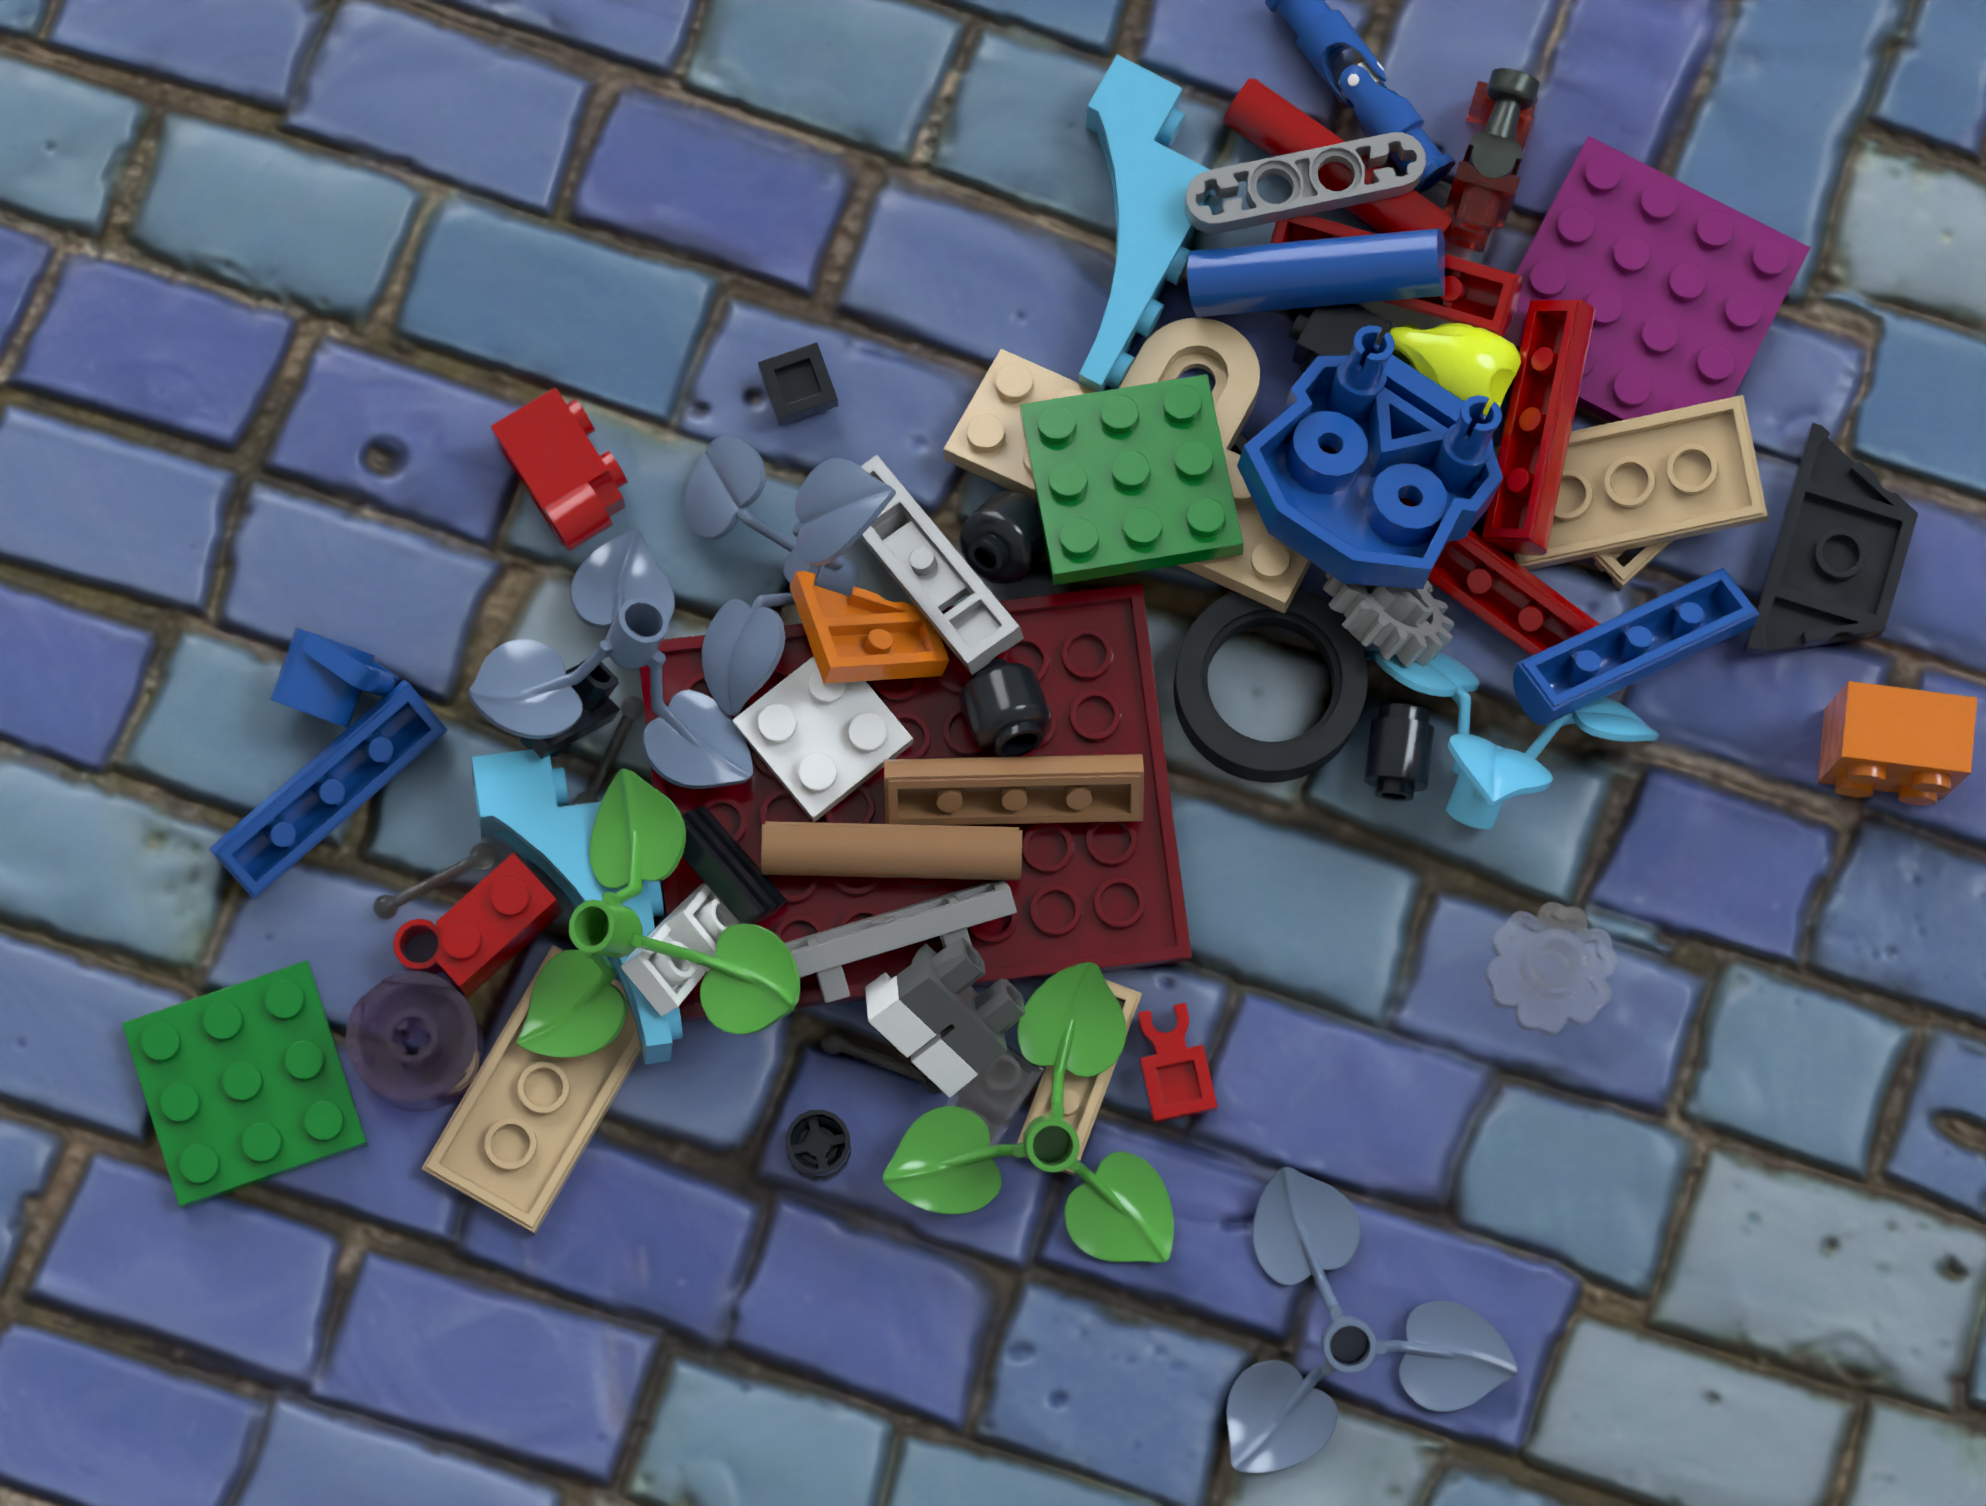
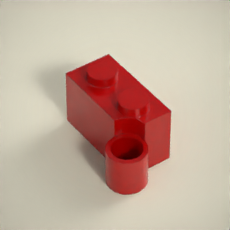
M555 387L491 425L496 444L561 546L564 545L570 552L613 526L610 516L626 507L619 488L627 484L628 481L611 452L608 450L599 456L587 436L595 432V429L576 399L566 404Z
M512 853L437 920V925L421 918L410 920L403 924L394 937V953L404 969L413 976L421 978L432 977L442 971L468 999L563 912L552 893ZM420 934H429L438 939V948L431 959L422 963H415L406 959L405 950L412 938Z

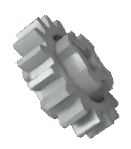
M1329 573L1325 575L1329 580L1325 583L1323 589L1334 597L1329 606L1332 610L1345 615L1346 620L1342 623L1344 628L1348 629L1365 647L1370 646L1372 643L1377 645L1383 658L1388 661L1396 654L1404 666L1410 667L1414 661L1418 662L1421 666H1426L1431 659L1437 657L1453 637L1449 631L1453 628L1454 622L1443 615L1448 606L1445 602L1432 597L1431 593L1435 587L1428 580L1423 589L1346 584Z

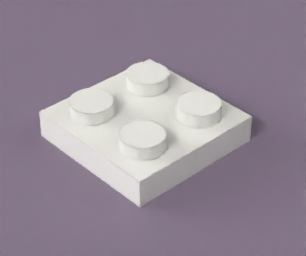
M814 656L732 720L733 725L743 735L746 742L813 823L884 767V759H895L913 744V737L866 681L824 684Z

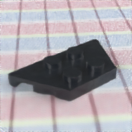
M1812 423L1806 435L1757 602L1756 610L1760 615L1756 624L1750 628L1743 653L1749 655L1878 637L1885 631L1918 513L1897 493H1891L1884 489L1874 472L1862 461L1858 460L1855 463L1828 438L1830 432L1822 425Z

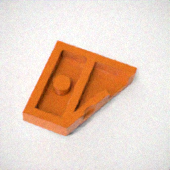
M807 571L795 572L789 588L824 684L943 675L949 662L940 635L915 605L903 601L891 602L882 598L877 593L853 586L850 596L815 586L816 574Z

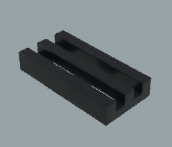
M705 805L698 807L695 811L693 809L682 815L686 829V843L682 857L740 924H755L771 917L787 902V899L766 875H762L760 868Z

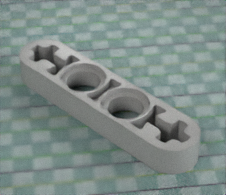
M1394 132L1208 170L1198 174L1190 182L1184 202L1185 214L1189 223L1197 230L1208 234L1223 233L1402 196L1411 192L1419 184L1426 165V153L1421 143L1413 136L1403 132ZM1389 152H1397L1398 157L1402 161L1411 160V163L1407 165L1404 176L1396 177L1393 168L1386 167L1373 170L1370 180L1372 184H1364L1365 167L1360 157H1368L1367 169L1386 164ZM1330 162L1344 164L1353 175V183L1342 191L1326 189L1319 181V169ZM1268 175H1279L1290 183L1292 195L1287 201L1280 204L1265 202L1257 192V183ZM1238 182H1246V201L1250 209H1241L1242 197L1224 202L1222 213L1218 215H1212L1209 206H1198L1199 203L1203 202L1206 190L1214 189L1216 196L1224 199L1237 196Z

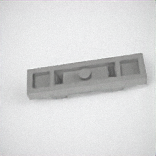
M874 456L860 466L873 477L891 486L896 491V494L859 538L971 675L989 664L997 655L1007 651L1024 639L1020 626L879 456ZM966 594L968 595L966 599H964L962 602H960L955 607L950 609L948 612H946L945 614L942 613V611L947 609L949 606L954 604L963 596H965Z
M992 880L784 943L795 959L799 977L816 973L825 1003H829L850 996L842 968L843 964L940 936L943 949L962 938L971 945L967 927L1017 913L1011 889L1006 881Z

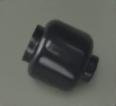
M1006 490L991 495L962 525L959 536L961 553L967 564L978 576L992 583L1007 585L1020 581L1047 555L1038 504L1033 498L1021 492Z
M993 659L989 664L973 674L972 678L965 683L960 691L959 706L972 739L979 749L996 753L998 757H1018L1031 752L1043 741V734L1050 726L1052 712L1038 677L1031 667L1021 663H1008L1004 659Z

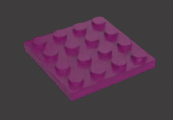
M1588 136L1515 273L1522 276V287L1513 320L1503 338L1513 343L1518 352H1520L1530 300H1584L1592 305L1596 312L1577 405L1613 423L1734 397L1811 247Z

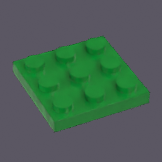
M1207 374L1020 404V417L1053 585L1243 555V539Z
M307 960L122 1023L174 1192L182 1209L369 1146L312 967Z

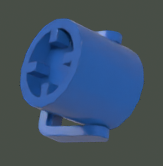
M296 627L270 700L332 723L349 727L362 690L384 697L395 687L399 677L374 661L375 655Z

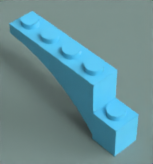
M1118 54L1087 106L1085 126L1097 133L1103 150L1113 192L1116 222V260L1111 294L1098 335L1079 373L1078 383L1097 392L1106 391L1108 387L1113 389L1120 387L1135 360V357L1128 354L1138 334L1148 338L1161 316L1164 304L1158 302L1157 299L1167 281L1177 286L1185 274L1188 255L1191 251L1187 249V246L1197 230L1189 223L1185 214L1184 202L1186 191L1190 182L1198 174L1210 170L1168 148L1173 144L1186 118V113L1180 111L1183 88ZM1209 189L1204 192L1203 202L1199 203L1198 206H1209L1212 215H1217L1223 200L1216 197L1214 189Z
M534 749L472 757V780L481 838L495 837L513 849L540 871L575 909L581 903L588 900L602 901V895L605 892L616 893L624 889H611L601 885L594 875L590 863V839L601 802L566 806L568 805V792L564 768L552 769L550 755L541 759L534 752ZM643 880L642 892L622 903V906L629 907L636 912L642 924L643 935L646 937L655 929L653 917L664 915L660 881ZM631 954L623 958L608 957L617 970V976L622 984L636 1022L645 1065L671 1061L672 1040L683 1038L679 1007L661 1017L620 967Z

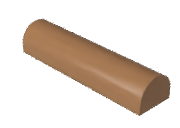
M1142 754L884 759L885 824L945 826L1143 821L1144 764Z
M765 821V824H762L761 870L762 875L1021 881L1022 830H1019V827Z

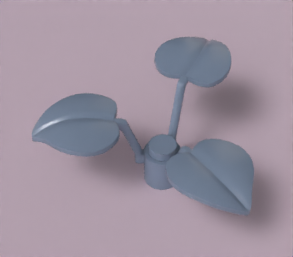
M721 436L714 439L707 446L706 452L698 459L686 488L684 512L687 523L692 531L705 539H719L732 530L739 518L745 525L790 552L784 564V575L790 585L796 571H807L816 574L815 586L850 596L853 586L858 587L860 571L853 559L842 554L871 526L894 497L896 491L891 486L873 477L856 463L842 458L825 460L811 471L797 494L795 511L800 522L793 527V534L797 537L796 542L755 517L747 509L760 496L766 483L765 467L757 450L749 443L736 437ZM791 593L760 595L755 599L752 606L742 600L732 599L716 613L711 621L702 646V668L712 697L728 715L737 717L746 701L765 684L775 670L783 653L786 637L781 617L776 611L769 609V607L795 604Z
M639 529L625 532L601 545L586 558L572 579L569 596L576 616L583 623L591 627H610L605 640L600 642L597 649L575 671L566 674L563 659L548 645L532 639H516L501 644L492 650L485 658L474 683L468 691L473 706L494 726L516 736L530 739H545L564 733L578 721L583 707L578 694L571 686L580 683L605 658L610 657L616 665L625 669L641 668L647 665L650 667L651 708L658 718L652 720L645 728L642 736V747L646 759L653 770L669 783L690 789H706L745 783L753 775L752 759L743 735L733 725L732 717L725 713L713 698L697 691L683 690L672 698L668 707L663 701L662 666L666 661V656L658 648L668 632L669 620L674 613L675 600L667 576L651 555Z
M1291 1167L1279 1169L1270 1179L1260 1196L1254 1217L1253 1244L1260 1265L1276 1282L1283 1285H1294L1302 1282L1311 1274L1313 1275L1332 1319L1326 1325L1321 1335V1349L1326 1359L1321 1365L1312 1370L1304 1380L1292 1364L1281 1360L1255 1363L1237 1377L1228 1396L1226 1416L1231 1464L1235 1470L1241 1472L1268 1473L1284 1470L1308 1460L1323 1449L1331 1439L1336 1428L1338 1410L1335 1402L1328 1394L1313 1387L1325 1376L1331 1375L1335 1369L1345 1373H1356L1364 1370L1372 1363L1376 1354L1405 1353L1398 1368L1402 1387L1417 1404L1438 1412L1455 1411L1470 1406L1517 1374L1516 1362L1502 1336L1483 1317L1464 1305L1452 1301L1439 1300L1430 1301L1415 1307L1408 1315L1406 1321L1407 1341H1377L1374 1333L1364 1321L1354 1316H1344L1324 1270L1341 1268L1354 1256L1361 1237L1358 1215L1350 1201L1334 1187L1311 1178Z

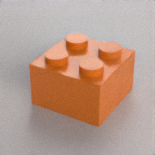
M1848 681L1824 709L1817 783L1835 785V793L1844 796L1870 797L1873 796L1874 790L1898 793V800L1906 804H1936L1937 798L1944 799L1971 774L1978 698Z

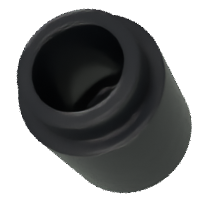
M1388 703L1379 706L1378 718L1371 721L1364 776L1365 783L1376 787V796L1393 801L1413 800L1414 792L1424 791L1428 788L1435 729L1429 724L1430 712L1427 709L1402 703Z

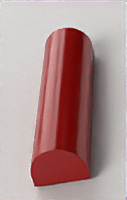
M1255 78L1247 80L1223 118V123L1271 157L1345 142ZM1360 157L1365 167L1364 184H1372L1370 180L1373 170L1381 169L1382 167L1367 169L1368 157ZM1339 162L1327 163L1318 171L1320 183L1331 191L1345 190L1353 183V175L1350 169ZM1414 189L1402 196L1344 207L1380 234L1440 228L1446 240L1451 233L1452 216Z
M1305 215L1276 221L1270 244L1371 235L1375 233L1313 215ZM1445 254V296L1382 302L1450 322L1470 324L1484 328L1504 337L1516 311L1522 287V276Z
M1530 300L1519 352L1521 364L1514 377L1497 459L1503 479L1490 506L1487 508L1481 541L1491 544L1499 550L1529 556H1540L1547 553L1596 309L1584 300Z
M1399 499L1406 506H1416L1414 502H1412L1409 499ZM1472 529L1465 538L1446 543L1427 579L1530 656L1600 625L1598 621L1498 548L1481 541L1482 537Z

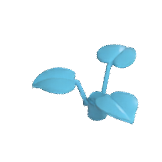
M1380 648L1368 651L1366 660L1375 659L1377 664L1386 673L1401 684L1428 695L1451 697L1458 706L1457 734L1450 737L1447 747L1455 759L1451 770L1458 774V778L1448 801L1446 812L1458 822L1473 828H1493L1502 804L1507 799L1524 794L1538 793L1550 787L1553 776L1535 759L1562 726L1576 724L1581 730L1592 736L1613 741H1651L1654 743L1659 737V734L1633 711L1609 697H1604L1547 724L1525 753L1513 749H1504L1484 738L1469 735L1471 697L1468 692L1477 691L1480 682L1463 664L1441 652L1435 659H1431L1426 666H1421L1418 662L1414 661L1410 667L1404 666L1396 654L1389 661L1384 659Z

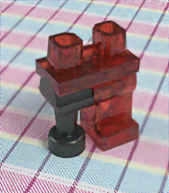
M1498 68L1492 71L1489 83L1477 82L1466 121L1480 124L1482 127L1480 132L1472 137L1463 161H1459L1444 207L1445 212L1455 215L1448 243L1483 253L1493 226L1504 227L1521 179L1515 176L1522 161V151L1540 87V82L1527 73L1514 69Z

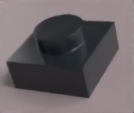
M817 342L758 362L759 372L779 426L838 407V398Z

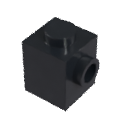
M1355 304L1301 308L1288 336L1297 341L1292 362L1300 365V371L1304 373L1317 356L1349 355L1356 332L1362 327L1369 325L1382 328L1376 342L1380 346L1384 335L1390 331L1392 322Z

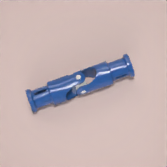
M1324 0L1265 1L1271 12L1279 11L1298 36L1296 45L1342 104L1351 109L1354 108L1361 130L1366 137L1403 132L1413 136L1421 143L1426 153V165L1419 184L1414 188L1415 191L1421 194L1441 181L1456 164L1455 160L1450 154L1442 155L1422 129L1425 123L1409 100L1385 86L1382 81L1385 82L1387 78L1383 67L1340 10L1332 11ZM1351 47L1355 48L1365 61L1345 68L1341 73L1339 82H1337L1333 69L1335 60L1342 51ZM1389 152L1388 156L1404 176L1407 165L1411 163V160L1402 161L1398 157L1397 152Z

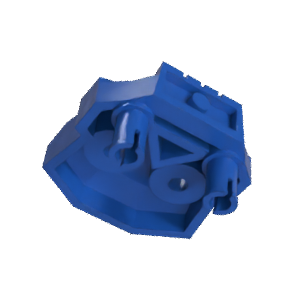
M1369 325L1362 327L1356 332L1349 355L1317 356L1290 389L1282 414L1244 445L1237 467L1268 533L1342 583L1423 589L1446 543L1463 539L1468 535L1490 506L1500 486L1503 476L1493 449L1492 436L1501 422L1502 411L1499 405L1494 402L1486 416L1483 414V411L1489 400L1488 397L1476 395L1463 401L1392 355L1394 340L1389 332L1384 335L1380 346L1377 345L1376 342L1382 328ZM1320 446L1331 447L1336 451V454H1328ZM1399 499H1409L1412 502H1414L1416 506H1406Z

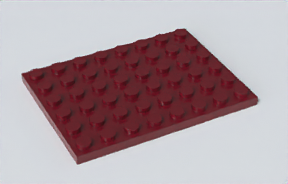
M1142 584L998 600L1020 626L1024 639L1007 651L997 655L994 659H1004L1008 663H1021L1031 667L1038 677L1052 712L1050 726L1043 734V741L1031 752L1018 757L1142 754L1144 764L1143 821L945 825L1019 827V830H1022L1021 881L1005 880L1011 889L1017 913L967 927L971 945L983 959L986 971L985 975L970 986L993 985L1001 978L1007 979L1010 983L1050 978L1067 967L1084 962H1093L1099 966L1101 972L1191 961L1192 953ZM949 606L942 613L945 614L955 606ZM802 623L784 625L785 645L775 670L765 684L746 701L739 714L814 656ZM705 635L663 639L658 650L666 656V661L662 666L663 701L667 707L672 698L683 690L697 691L713 698L707 687L702 668V646ZM943 639L942 642L949 662L942 676L866 681L913 737V744L895 759L998 757L996 753L979 749L972 739L959 706L960 691L965 683L972 678V675ZM646 665L640 668L647 727L658 716L651 708L650 667ZM748 743L747 746L753 765V775L749 780L741 784L706 789L684 788L669 783L651 767L653 787L667 796L682 815L693 809L695 811L698 807L705 805L760 870L762 824H765V821L812 822ZM884 767L814 823L885 824ZM681 857L672 874L663 880L667 916L700 885L705 883L683 857ZM766 875L787 899V902L773 916L754 925L764 927L776 934L783 942H788L992 880ZM940 936L843 964L842 968L850 996L833 1002L825 1003L816 973L800 977V996L795 1008L866 1000L865 987L884 973H887L891 978L898 975L912 964L915 954L925 943L937 954L942 951L943 946ZM708 972L704 974L679 1005L681 1022L708 1019L700 1000L701 983Z

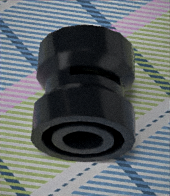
M823 1109L809 1110L798 1115L790 1124L785 1136L786 1152L792 1168L801 1177L814 1182L828 1181L837 1177L847 1167L851 1157L850 1134L845 1123L836 1114Z

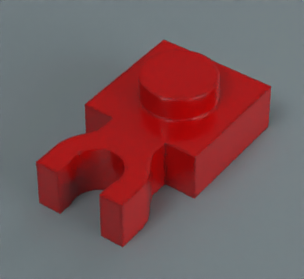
M1186 1002L1173 1005L1172 1010L1176 1020V1027L1166 1033L1155 1029L1152 1024L1150 1010L1138 1012L1137 1014L1140 1032L1144 1039L1153 1047L1155 1055L1142 1057L1139 1060L1153 1124L1213 1112L1218 1108L1204 1045L1189 1048L1186 1046L1185 1035L1189 1026Z

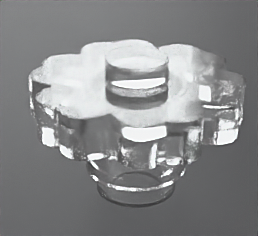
M1548 902L1542 906L1535 917L1530 913L1517 911L1510 917L1505 926L1495 933L1491 940V947L1497 958L1490 962L1484 975L1488 986L1491 988L1492 1001L1499 1008H1515L1516 1023L1523 1030H1538L1542 1034L1551 1036L1560 1032L1567 1021L1576 1026H1586L1612 997L1611 989L1605 980L1617 969L1618 959L1611 949L1610 936L1602 929L1594 928L1587 930V917L1580 908H1565L1559 903Z

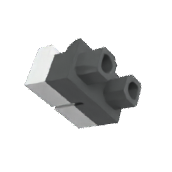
M964 938L943 949L938 954L925 943L917 951L909 967L893 978L884 973L865 987L868 1022L907 1058L911 1055V1062L949 1098L1007 1051L1005 1032L1025 1014L1022 994L1007 979H999L981 994L970 986L985 975L986 971L985 963L980 954Z

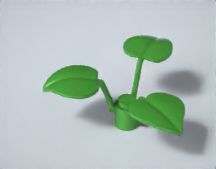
M620 769L609 785L594 822L589 850L592 870L599 883L611 889H624L616 893L605 892L602 895V901H585L572 913L569 922V935L573 944L578 949L565 950L556 954L546 963L536 979L527 1018L517 1040L519 1046L529 1051L558 1058H575L594 1054L609 1046L623 1028L628 1013V1004L623 993L617 987L610 984L616 978L617 970L607 957L623 958L631 954L636 948L653 951L710 968L701 983L700 1000L707 1018L716 1027L725 1032L739 1035L760 1032L793 1012L795 1005L799 1001L800 977L795 959L786 944L776 934L764 927L745 923L727 927L718 939L715 957L643 935V928L638 915L631 908L622 906V903L642 892L643 880L657 882L666 879L672 874L684 853L686 829L682 815L674 803L631 770Z
M1093 962L1079 963L1057 972L1035 990L1024 1005L1025 1014L1019 1019L1017 1026V1040L1021 1054L1025 1059L1039 1066L1054 1065L1050 1114L1039 1116L1029 1123L1023 1135V1142L1018 1144H998L989 1147V1129L981 1117L974 1112L959 1106H942L929 1110L918 1117L905 1132L891 1161L883 1172V1181L892 1192L914 1206L942 1214H965L984 1207L999 1193L1002 1178L993 1158L1002 1156L1021 1158L1028 1156L1031 1162L1043 1171L1059 1172L1069 1168L1085 1181V1183L1077 1186L1070 1192L1064 1208L1066 1229L1073 1242L1081 1250L1097 1259L1110 1262L1144 1261L1164 1263L1168 1261L1172 1251L1174 1219L1170 1198L1160 1175L1146 1160L1124 1151L1108 1154L1102 1159L1095 1173H1093L1077 1159L1080 1146L1078 1135L1072 1126L1063 1119L1064 1075L1066 1069L1081 1077L1096 1076L1104 1072L1121 1055L1127 1032L1122 1008L1105 981L1099 966Z

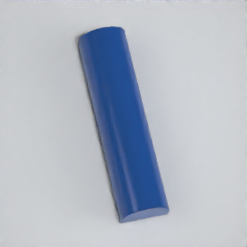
M1438 228L1194 250L1189 252L1187 262L1189 297L1196 317L1445 296V238L1442 230Z
M1720 568L1518 662L1513 674L1515 694L1522 709L1533 722L1542 726L1547 725L1752 628L1760 614L1726 570Z
M402 680L387 695L214 843L209 850L244 890L255 899L446 733L448 729L407 681Z

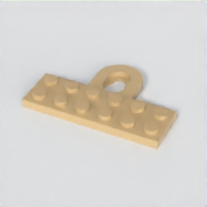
M1185 318L1171 322L1155 331L1145 341L1119 388L1179 379L1185 371L1192 368L1205 369L1212 374L1215 379L1212 398L1243 539V555L1178 566L1285 614L1312 562L1268 533L1237 467L1240 455L1231 451L1257 402L1260 384V367L1257 355L1251 344L1240 332L1220 321L1208 318ZM1000 349L943 449L944 460L1011 491L1021 492L1037 502L1020 417V404L1097 391Z

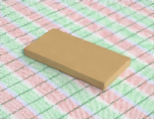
M1740 395L1571 431L1547 553L1540 556L1514 553L1515 561L1526 570H1533L1769 521L1744 396ZM1500 446L1494 448L1497 459Z
M554 945L545 957L421 1168L429 1175L535 1235L642 1052L636 1022L628 1001L627 1017L619 1035L609 1046L594 1054L575 1058H558L529 1051L517 1044L518 1037L527 1018L536 979L546 963L556 954L563 951ZM614 979L610 984L617 987L626 998L621 982Z

